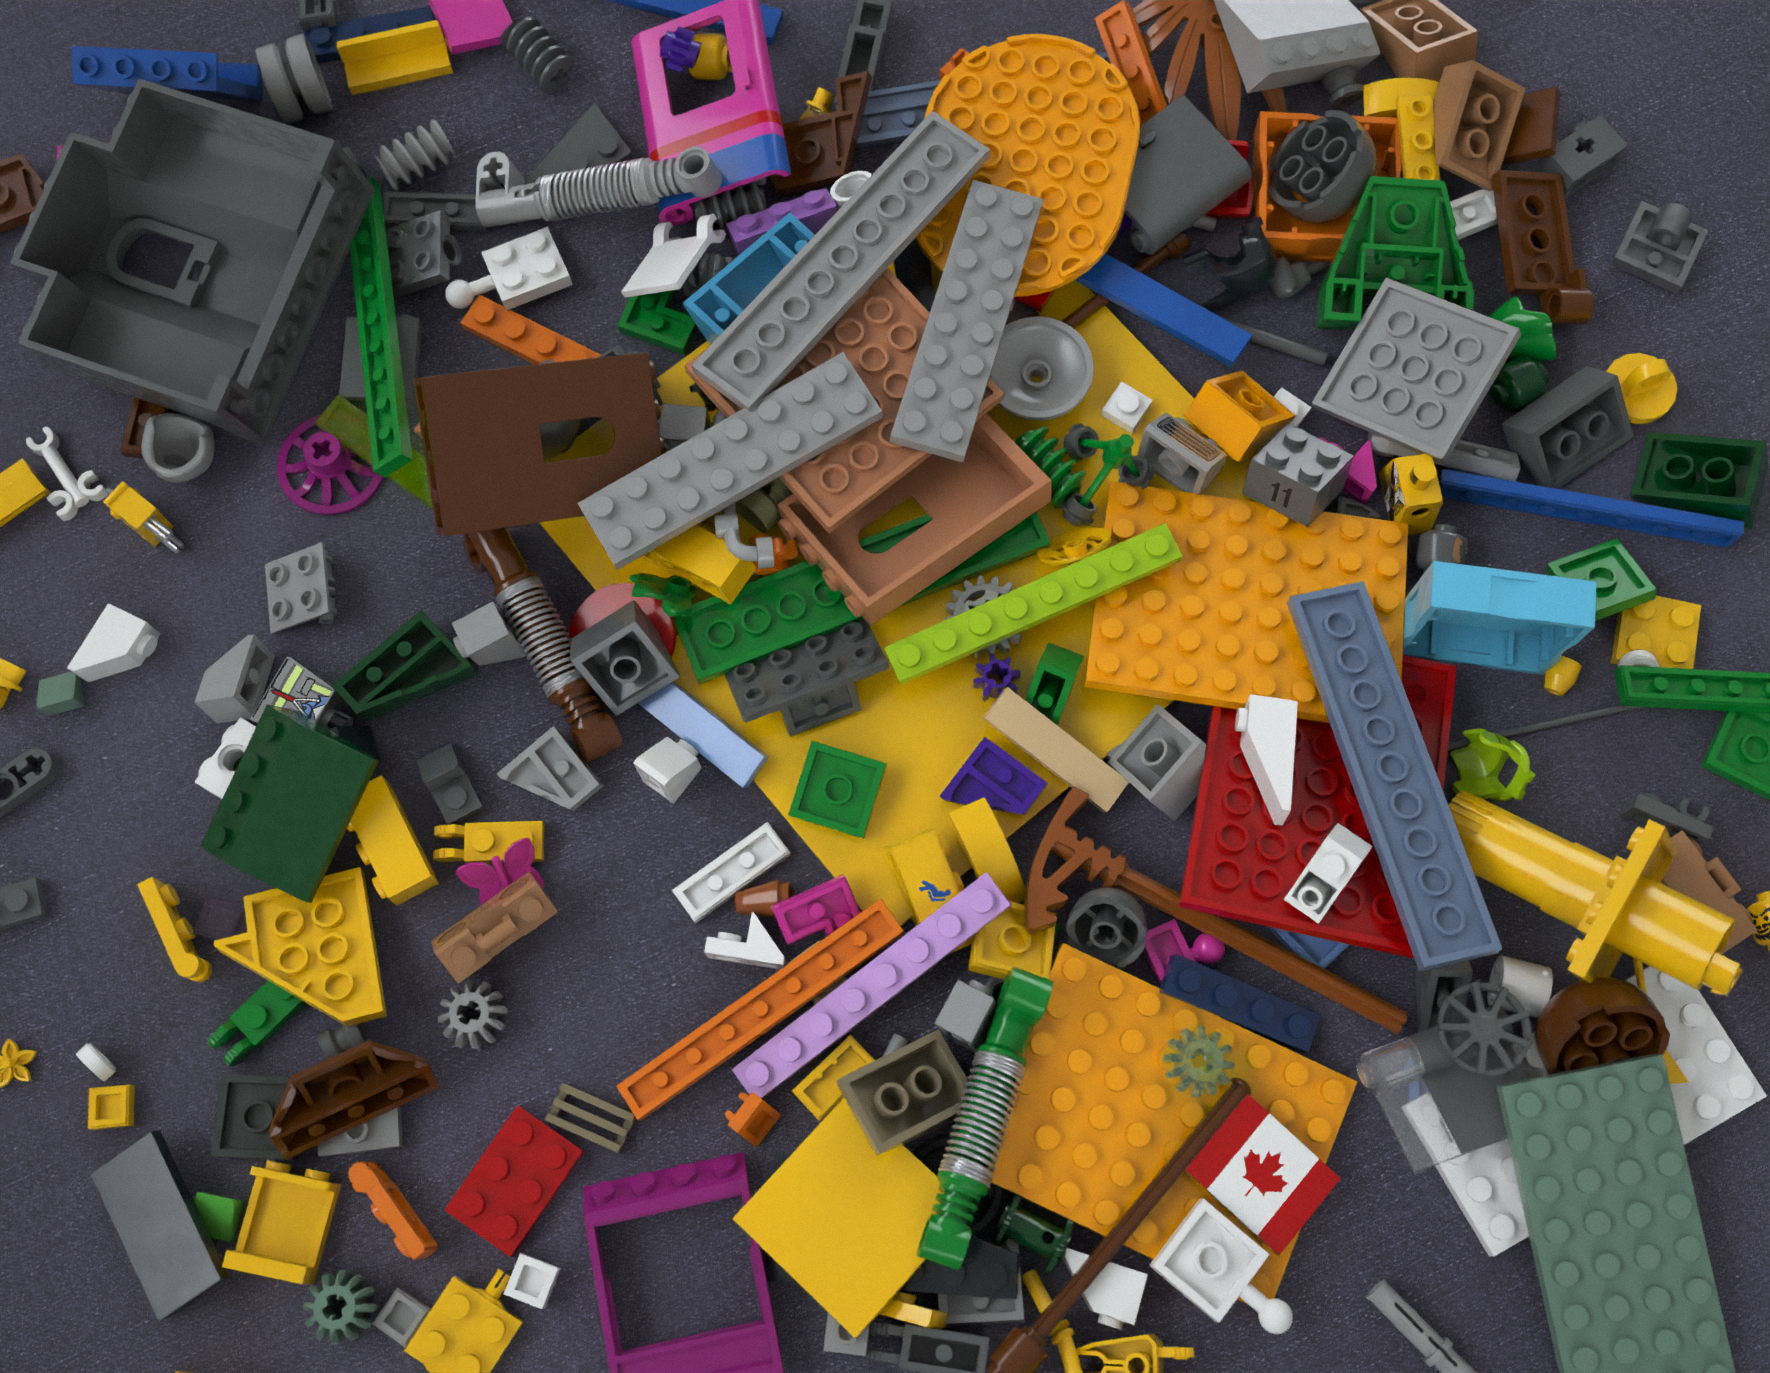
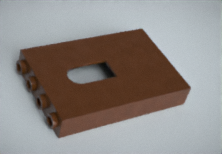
M648 352L414 378V391L437 535L451 536L584 516L577 504L578 502L663 455L666 452L665 443L662 436H659L657 420L660 419V405L658 400L654 398L652 383L655 381V368L653 362L649 360ZM599 417L611 425L614 432V442L610 450L605 454L544 463L539 424Z

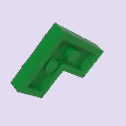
M676 290L630 297L617 324L619 333L682 355L686 354L698 327L691 316L668 308Z

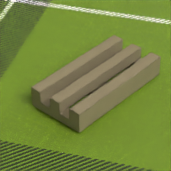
M562 1082L559 1088L560 1092L557 1098L554 1099L553 1107L550 1113L547 1114L545 1121L620 1154L636 1119L634 1114ZM568 1095H571L623 1118L625 1122L620 1127L565 1101ZM561 1110L618 1134L616 1142L559 1118Z

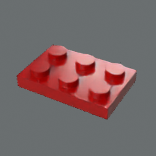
M517 1105L444 1210L506 1255L514 1257L585 1151Z

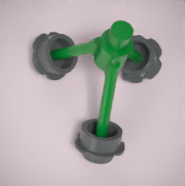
M1079 423L1069 429L1070 432L1064 438V448L1069 451V456L1072 459L1082 460L1083 458L1091 457L1096 453L1097 449H1103L1104 451L1102 459L1105 465L1084 495L1072 493L1068 500L1061 503V507L1065 511L1063 513L1064 518L1072 525L1081 527L1083 523L1091 525L1094 522L1092 517L1097 511V507L1091 499L1112 469L1119 468L1120 483H1126L1134 487L1141 486V489L1148 487L1149 480H1152L1154 477V468L1152 465H1148L1146 459L1140 456H1132L1131 447L1134 444V440L1128 434H1123L1114 440L1101 441L1097 433L1089 426L1084 427L1083 424Z

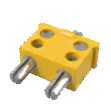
M124 481L114 490L110 487L105 489L109 495L103 503L111 510L110 514L115 519L123 521L154 547L161 541L174 553H179L180 550L169 542L170 539L181 549L184 548V543L176 538L171 531L174 526L156 507L144 499L137 489L129 487Z

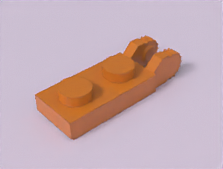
M360 1161L352 1164L349 1167V1172H347L349 1182H352V1187L356 1192H363L369 1196L373 1202L370 1206L373 1214L381 1223H388L396 1235L394 1242L399 1251L404 1256L417 1260L428 1258L438 1250L439 1245L396 1184L392 1182L385 1170L380 1168L381 1165L374 1161Z

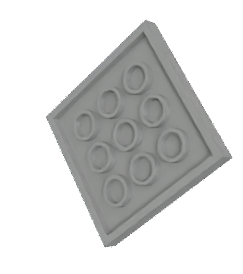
M1385 278L1363 315L1361 322L1357 325L1312 401V405L1316 410L1367 432L1374 433L1418 454H1427L1433 460L1445 465L1521 336L1520 329Z

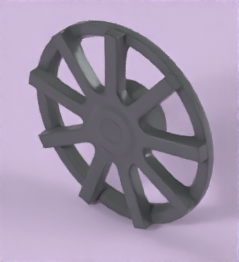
M1472 982L1453 991L1443 1002L1437 1019L1439 1040L1447 1055L1464 1070L1482 1076L1500 1075L1520 1064L1531 1048L1532 1030L1529 1020L1530 1015L1528 1010L1524 1009L1520 1001L1507 988L1490 983ZM1480 991L1497 994L1489 1011H1486ZM1467 992H1472L1476 1012H1471L1457 998ZM1504 1000H1506L1513 1006L1517 1014L1499 1019L1497 1013ZM1452 1006L1466 1017V1024L1444 1023L1448 1008ZM1521 1020L1523 1038L1505 1032L1503 1027ZM1445 1031L1465 1032L1467 1039L1452 1050L1447 1041ZM1503 1039L1520 1046L1518 1053L1512 1060L1506 1054L1499 1040ZM1472 1044L1479 1046L1476 1067L1458 1057ZM1491 1046L1495 1050L1503 1066L1485 1069L1487 1047Z

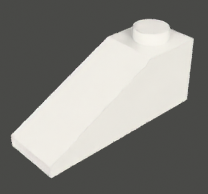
M1250 694L1245 707L1238 708L1235 731L1241 732L1240 747L1274 825L1283 826L1291 811L1298 701Z

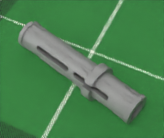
M1385 1279L1380 1280L1368 1292L1365 1298L1368 1301L1370 1300L1425 1356L1423 1361L1429 1367L1435 1366L1441 1373H1478L1452 1348L1453 1343L1446 1336L1442 1338Z

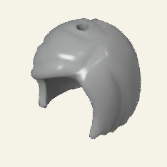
M164 413L152 416L147 420L142 436L141 448L143 459L146 465L165 481L182 483L195 479L209 468L213 460L215 450L213 430L207 424L186 415Z

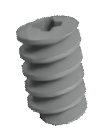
M434 119L429 122L430 133L423 126L417 127L418 139L409 132L405 133V146L399 140L393 139V152L384 145L379 146L381 158H378L376 155L374 156L394 190H399L398 178L401 177L407 184H411V171H414L420 178H423V165H427L434 172L437 170L436 158L445 165H448L447 153L451 152L455 155L442 128Z

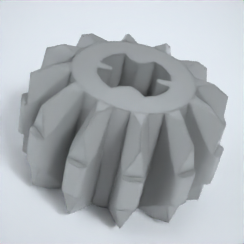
M468 980L465 983L464 993L458 987H452L450 991L455 997L453 1002L442 999L440 1003L441 1006L449 1010V1013L438 1016V1022L449 1024L443 1032L444 1037L450 1039L456 1036L455 1045L460 1048H464L469 1041L471 1047L475 1050L481 1048L482 1036L487 1042L494 1043L496 1038L491 1030L495 1027L498 1030L504 1031L506 1027L504 1023L497 1020V1017L508 1014L507 1007L496 1006L502 1000L503 995L499 991L490 994L491 985L487 982L480 984L477 989L475 983L472 980ZM468 1010H477L481 1014L478 1020H470L466 1017V1013Z

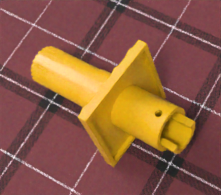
M1461 790L1457 793L1456 797L1448 805L1474 875L1539 907L1541 911L1578 929L1585 937L1584 940L1577 938L1574 941L1566 957V960L1571 962L1568 970L1578 979L1591 984L1596 977H1610L1622 954L1625 953L1696 990H1700L1703 985L1712 988L1711 993L1727 996L1735 986L1743 969L1740 968L1741 964L1723 956L1722 953L1733 932L1736 919L1661 883L1677 855L1675 846L1665 826L1650 819L1644 829L1638 826L1627 844V849L1631 851L1628 859L1625 860L1616 856L1612 860L1577 842H1570L1466 790Z

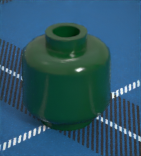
M1527 356L1516 357L1503 365L1489 389L1490 395L1498 405L1503 404L1506 408L1513 411L1520 410L1545 394L1546 385L1549 380L1548 373L1539 360L1531 359Z

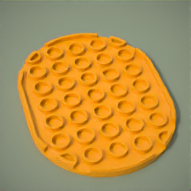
M1047 34L1010 36L1006 38L1007 41L989 47L985 45L962 58V62L949 75H945L929 101L924 117L925 119L934 111L990 149V158L915 237L924 254L942 273L972 180L1043 199L1042 209L1015 297L1037 295L1060 288L1090 270L1107 252L1119 231L1124 216L1140 139L1137 102L1135 103L1127 80L1118 68L1097 55L1096 50L1081 42Z

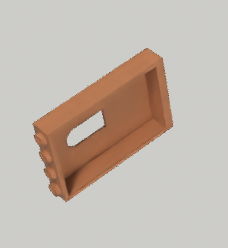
M985 413L976 420L964 463L932 454L831 533H828L798 498L792 494L777 504L781 518L778 521V526L788 540L795 539L799 543L803 557L811 566L815 564L819 566L823 571V579L830 589L834 592L839 589L846 597L844 601L850 612L857 618L862 616L872 626L1051 502V479ZM909 497H912L932 519L883 553H869L859 544V535L865 527Z

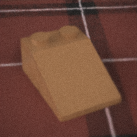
M1383 0L1360 8V12L1371 25L1378 47L1398 78H1422L1440 82L1444 66L1471 60L1476 61L1478 30L1438 0Z
M1474 60L1444 66L1434 98L1436 165L1487 191H1493L1491 176L1501 169L1526 88Z

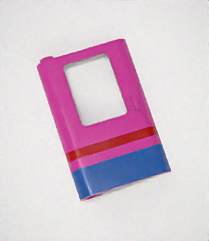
M724 0L648 30H643L635 35L631 45L649 158L660 162V160H668L669 158L677 159L681 152L690 147L705 149L722 175L721 186L711 196L773 174H780L784 177L791 175L759 0ZM724 20L735 82L734 94L677 116L673 115L665 60L659 56L666 32L670 31L676 34L677 27L694 32ZM691 192L661 197L659 202L656 203L659 220L662 223L671 222L673 226L685 224L694 215L691 203L707 197H697Z

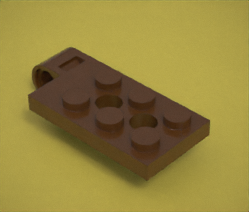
M1497 171L1491 176L1507 294L1539 295L1541 312L1549 316L1552 324H1586L1594 311V297L1587 287L1585 268L1575 270L1562 175L1557 173ZM1526 202L1536 209V215L1528 211ZM1531 235L1540 241L1541 249L1533 245L1530 238Z

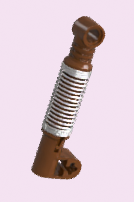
M507 527L465 533L463 546L473 569L478 574L488 572L490 579H492L496 587L494 591L496 601H498L499 607L502 608L501 611L506 613L505 618H510L508 623L513 624L511 629L516 630L514 635L519 636L517 641L522 642L520 647L525 648L524 654H528L527 659L532 660L530 665L535 666L533 671L538 672L536 677L541 678L539 683L544 684L543 690L547 698H549L552 704H556L560 709H564L562 711L564 718L570 717L566 722L569 726H573L570 730L571 737L582 759L586 763H590L623 747L622 738L615 722L607 712H600L603 708L600 703L595 704L598 701L596 695L590 696L594 692L591 685L571 663L570 647L572 638H569L570 634L566 632V626H562L563 620H559L560 615L556 614L557 609L553 608L554 604L550 602L551 598L547 596L548 592L544 590L545 587L540 577H538L535 571L529 570Z

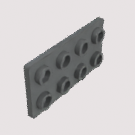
M864 620L859 623H848L840 630L825 636L817 635L808 639L804 644L789 650H778L771 653L768 658L758 662H747L737 666L732 672L725 674V677L744 722H749L780 710L786 729L791 737L862 710L854 682L885 671L889 668V665L869 624Z

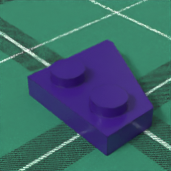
M984 737L941 793L940 797L947 802L964 805L985 797L991 810L1025 816L1048 783L988 738Z

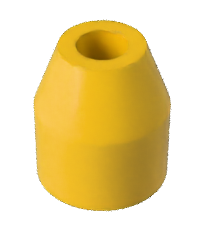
M1561 656V659L1550 670L1545 671L1544 689L1551 694L1563 696L1575 684L1582 665L1575 660Z

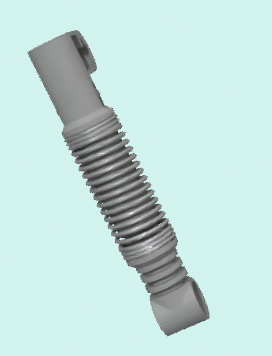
M690 147L681 152L677 159L669 158L659 162L653 161L651 158H638L629 160V162L623 161V163L617 162V164L612 163L611 165L606 164L605 166L600 165L599 167L594 166L593 168L588 167L587 169L582 168L581 170L577 169L564 173L543 175V177H538L535 183L525 184L524 176L504 153L493 151L486 154L478 163L476 211L481 224L486 228L540 218L547 222L566 220L569 217L572 219L575 216L592 215V213L598 214V212L604 213V211L610 212V210L615 211L616 209L621 210L622 208L627 209L628 207L633 208L640 205H652L653 203H658L661 197L691 192L697 197H708L714 194L721 186L722 175L705 149Z

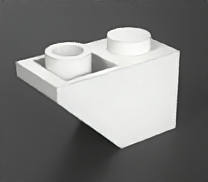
M1337 823L1284 900L1319 923L1372 846Z

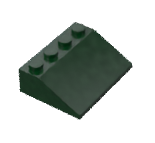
M267 704L200 846L224 863L302 901L312 903L379 760L302 712Z

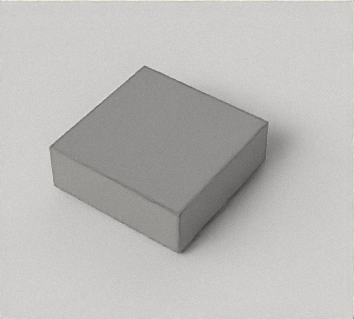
M397 1287L372 1324L406 1348L431 1311V1308L403 1288Z

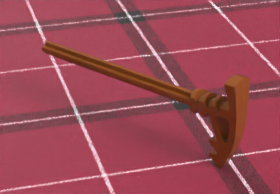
M1074 786L1072 787L1050 823L1028 872L1024 898L1027 933L1031 934L1049 929L1055 925L1057 917L1047 911L1063 908L1068 896L1059 892L1058 889L1083 869L1086 871L1085 878L1087 881L1093 883L1100 878L1103 880L1102 888H1120L1396 1034L1400 1033L1402 1026L1408 1018V1013L1226 917L1178 907L1180 893L1130 868L1126 861L1127 857L1123 854H1119L1113 859L1111 858V849L1103 845L1098 850L1094 849V840L1087 836L1081 841L1077 840V831L1067 825L1081 812L1089 799V794ZM1049 853H1053L1067 861L1048 879L1042 876Z

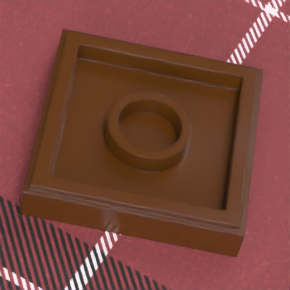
M1557 87L1523 95L1502 166L1555 155L1561 96Z

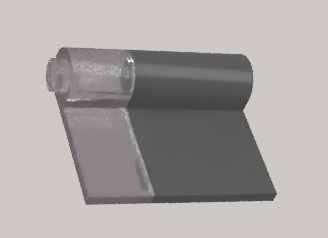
M1492 1005L1485 1007V1010L1489 1011ZM1500 1007L1497 1017L1499 1019L1508 1017L1504 1009ZM1461 1016L1445 1023L1466 1024L1467 1018ZM1512 1024L1503 1027L1505 1032L1514 1035ZM1437 1026L1362 1053L1360 1055L1361 1063L1356 1065L1361 1082L1366 1088L1371 1087L1414 1174L1507 1139L1496 1085L1530 1079L1521 1063L1512 1070L1495 1076H1482L1464 1070L1452 1061L1445 1052L1439 1040ZM1445 1031L1447 1041L1452 1050L1467 1039L1465 1032ZM1503 1039L1499 1040L1506 1054L1512 1060L1516 1055L1511 1046L1512 1043ZM1472 1044L1458 1057L1476 1067L1479 1046ZM1491 1046L1487 1047L1485 1069L1503 1066L1495 1050Z

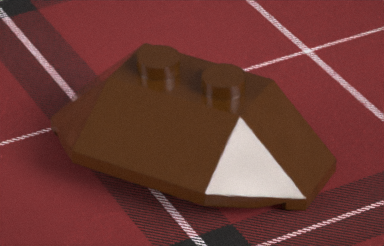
M369 1040L290 1076L268 1132L280 1154L286 1160L440 1088L426 1058Z

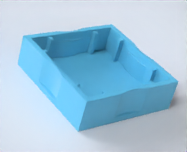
M1433 561L1405 598L1403 655L1439 662L1463 663L1493 669L1544 675L1545 671L1550 670L1561 659L1564 651L1578 644L1595 628L1597 582Z

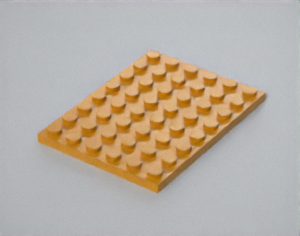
M1109 482L1103 528L1110 531L1112 541L1105 549L1166 523L1183 557L1180 562L1094 600L1084 687L1237 710L1238 708L1245 707L1250 694L1298 701L1297 718L1330 723L1287 602L1290 596L1364 581L1402 681L1408 523L1323 511L1307 527L1259 502L1205 494L1197 495L1191 492L1149 486L1141 489V486L1134 487L1126 483Z
M1062 943L1051 965L1050 980L1053 981L1052 992L1041 1020L1032 1028L1028 1040V1046L1024 1053L1027 1061L1025 1075L1021 1080L1022 1084L1019 1085L1020 1091L1016 1093L1017 1099L1014 1100L1015 1106L1012 1107L1011 1120L1007 1121L1009 1127L1005 1128L1007 1134L1003 1135L1004 1142L1001 1143L1000 1156L996 1157L998 1163L994 1164L995 1171L992 1172L993 1179L991 1183L1020 1195L1028 1201L1105 1237L1232 1084L1231 1079L1234 1077L1245 1080L1251 1088L1250 1096L1326 1164L1357 1081L1215 1014L1159 993L1160 988L1067 944ZM1183 1171L1123 1244V1246L1153 1260L1199 1198L1205 1199L1270 1254L1249 1283L1268 1299H1274L1300 1230L1279 1256L1276 1255L1187 1172ZM1238 1297V1298L1236 1299V1300H1238V1301H1240V1302H1243V1303L1247 1304V1303H1246L1243 1299H1241L1240 1297Z

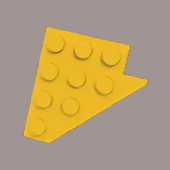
M361 867L324 876L312 903L302 901L278 888L243 896L248 932L214 941V946L220 953L346 1027L387 1016L366 878Z

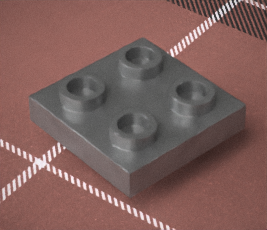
M1641 201L1631 218L1610 265L1677 294L1684 285L1708 230L1691 223L1692 213L1683 205L1668 203L1659 209Z
M441 210L386 229L394 299L448 281L449 268L459 265L462 260L460 245L450 234V216Z

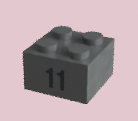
M1287 424L1251 459L1242 494L1308 527L1343 491L1354 455L1341 450L1334 444L1327 443L1308 434L1301 428Z

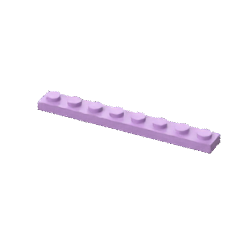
M984 873L739 1063L732 1071L749 1095L754 1092L763 1099L1010 908L1012 904L990 875Z

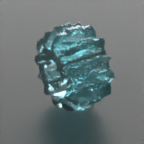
M1197 1026L1194 1034L1188 1028L1180 1030V1040L1171 1038L1167 1042V1045L1175 1054L1171 1053L1162 1056L1163 1062L1173 1063L1174 1069L1168 1070L1165 1073L1166 1078L1170 1079L1179 1076L1180 1079L1175 1089L1178 1092H1183L1190 1086V1093L1194 1098L1200 1097L1203 1089L1208 1095L1216 1094V1083L1227 1085L1230 1081L1228 1076L1222 1072V1069H1233L1235 1065L1231 1060H1223V1054L1231 1051L1230 1045L1218 1047L1217 1044L1221 1034L1216 1031L1207 1037L1204 1026ZM1202 1055L1205 1059V1064L1200 1065L1199 1068H1193L1191 1059Z

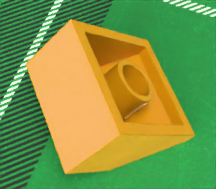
M1243 370L1206 380L1184 414L1193 423V428L1198 433L1214 440L1222 448L1223 452L1227 454V458L1237 462L1254 457L1296 417L1295 414Z

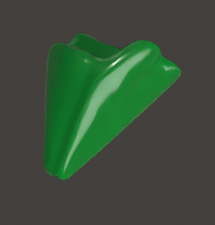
M1515 296L1488 316L1520 329L1521 336L1507 359H1514L1519 356H1527L1539 361H1552L1556 359V344L1552 332V322L1546 313L1525 310L1519 296Z

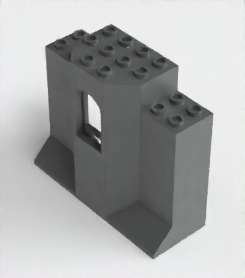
M138 79L134 90L128 96L127 105L120 121L113 129L110 143L70 131L65 144L60 149L59 158L53 171L44 184V190L36 208L30 214L25 232L14 249V256L10 264L43 288L37 296V303L29 321L22 329V336L18 344L57 371L209 422L264 448L375 189L334 139ZM146 234H157L194 246L175 290L123 272V262L126 253L139 237ZM198 262L205 264L198 281H192L191 278Z

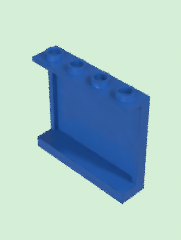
M71 46L73 84L129 95L134 90L138 79H142L204 99L263 101V78L258 64L218 62V53Z

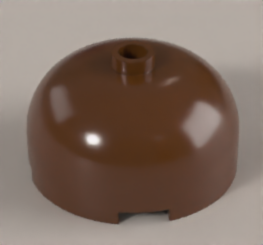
M1596 977L1591 984L1581 980L1559 991L1543 1008L1535 1029L1536 1049L1549 1075L1654 1053L1664 1055L1670 1039V1032L1666 1028L1664 1017L1651 998L1636 985L1612 977Z

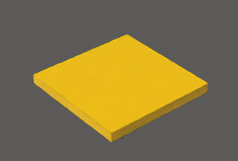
M844 1097L732 1219L836 1321L857 1339L926 1261V1259L917 1256V1250L930 1214H936L932 1210L934 1204H939L935 1199L937 1193L943 1194V1192L939 1190L940 1182L937 1176L905 1146L902 1145L877 1156Z

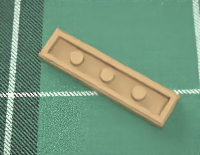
M1008 687L1004 688L982 718L1071 788L1074 786L1088 793V801L1103 813H1107L1129 783L1116 770Z

